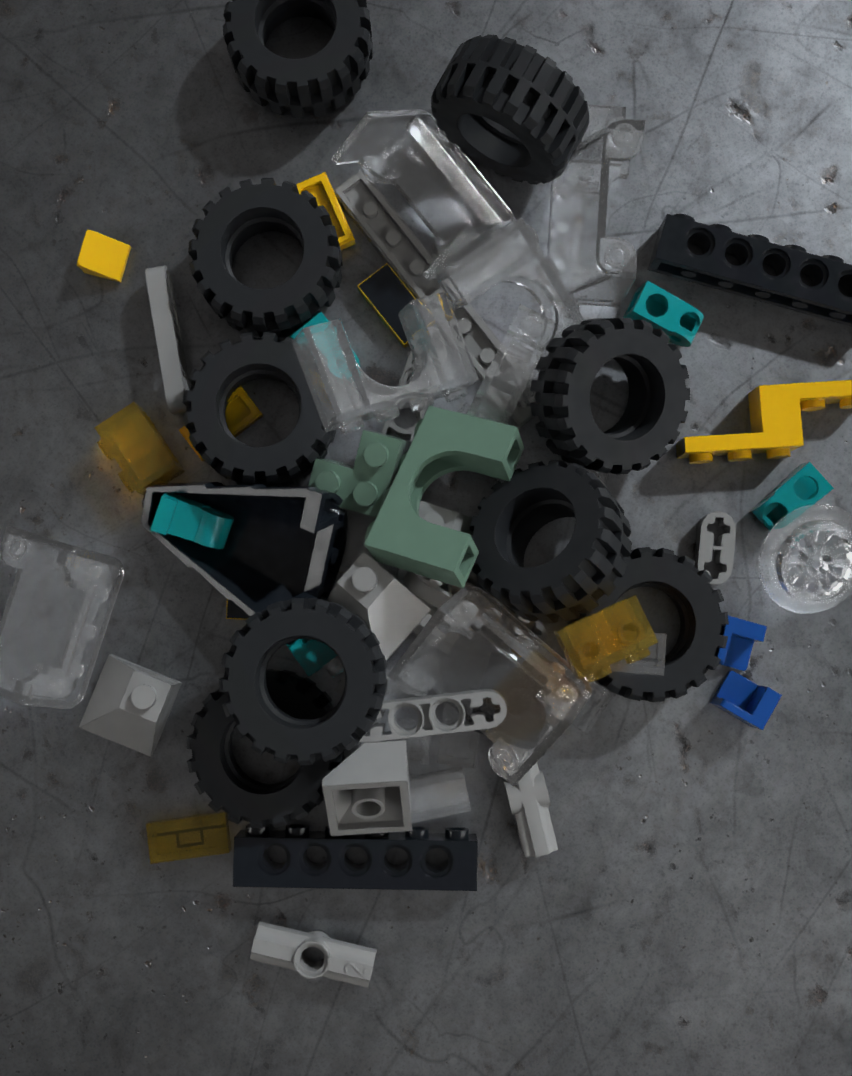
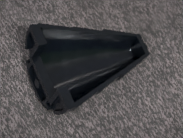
M219 482L161 483L147 487L142 500L143 513L141 524L188 568L193 567L228 600H232L244 612L252 616L255 612H261L268 605L278 601L294 598H328L338 575L345 551L348 517L347 511L339 508L343 501L339 495L327 490H320L317 487H266L263 484L223 485ZM165 492L174 493L231 515L234 521L225 547L223 549L210 548L171 534L163 535L150 531L161 496ZM296 640L290 641V642H288V643H286V644L291 645V644H292L293 642H295Z

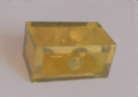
M132 402L94 427L101 437L97 441L99 448L110 461L113 459L117 461L122 469L118 476L131 493L136 490L138 493L145 495L147 487L169 483L185 472L146 411L135 402Z

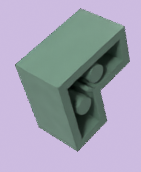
M363 430L354 466L331 459L317 458L314 461L308 487H317L320 490H327L339 495L343 500L341 505H339L341 508L377 517L382 507L383 494L389 486H392L398 473L400 458L405 452H408L411 441L375 431Z

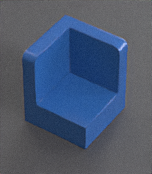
M728 615L729 624H722V635L728 636L726 648H719L716 657L721 659L720 665L745 671L748 667L753 643L764 641L767 626Z
M728 671L710 703L745 724L763 730L782 695L769 687L755 684L735 671Z

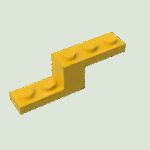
M852 380L759 385L748 393L751 433L684 437L676 443L677 459L689 458V464H703L713 462V456H727L729 462L752 459V454L766 453L767 459L791 457V451L804 446L801 411L822 410L826 408L825 404L839 403L840 409H852Z

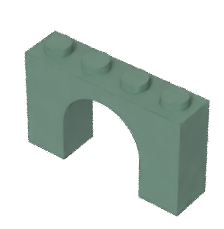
M429 405L424 418L420 419L416 424L414 439L408 452H405L400 458L398 473L392 486H389L383 494L382 507L376 520L371 522L367 528L364 545L375 561L464 589L479 551L470 534L433 524L419 517L420 501L425 490L432 482L454 471H472L510 481L525 448L518 427Z

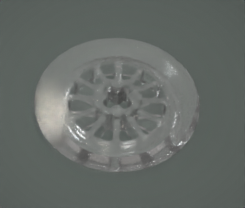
M814 504L798 508L776 523L763 543L759 558L761 582L765 591L775 603L795 613L813 614L829 610L851 595L852 515L833 505ZM817 531L816 540H815L814 537H813V533ZM804 538L806 543L804 548L799 545V541ZM793 548L799 551V555L790 556ZM816 554L821 556L819 558L821 565L818 568L813 567L814 560L812 558ZM846 555V559H845V560H840V559H838V558H840V557ZM788 564H797L796 566L788 569ZM840 567L844 569L841 575H838L834 568ZM829 575L836 579L833 584L829 582ZM819 582L822 587L820 591H818Z

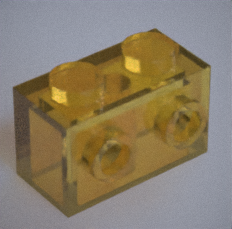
M636 595L624 598L554 631L575 678L582 679L586 677L589 683L612 673L609 665L624 658L627 664H631L649 656L651 653L648 647L658 643Z

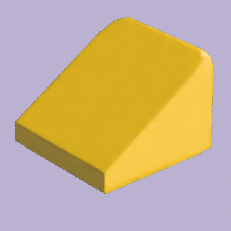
M87 229L78 256L77 266L85 274L121 283L131 246Z

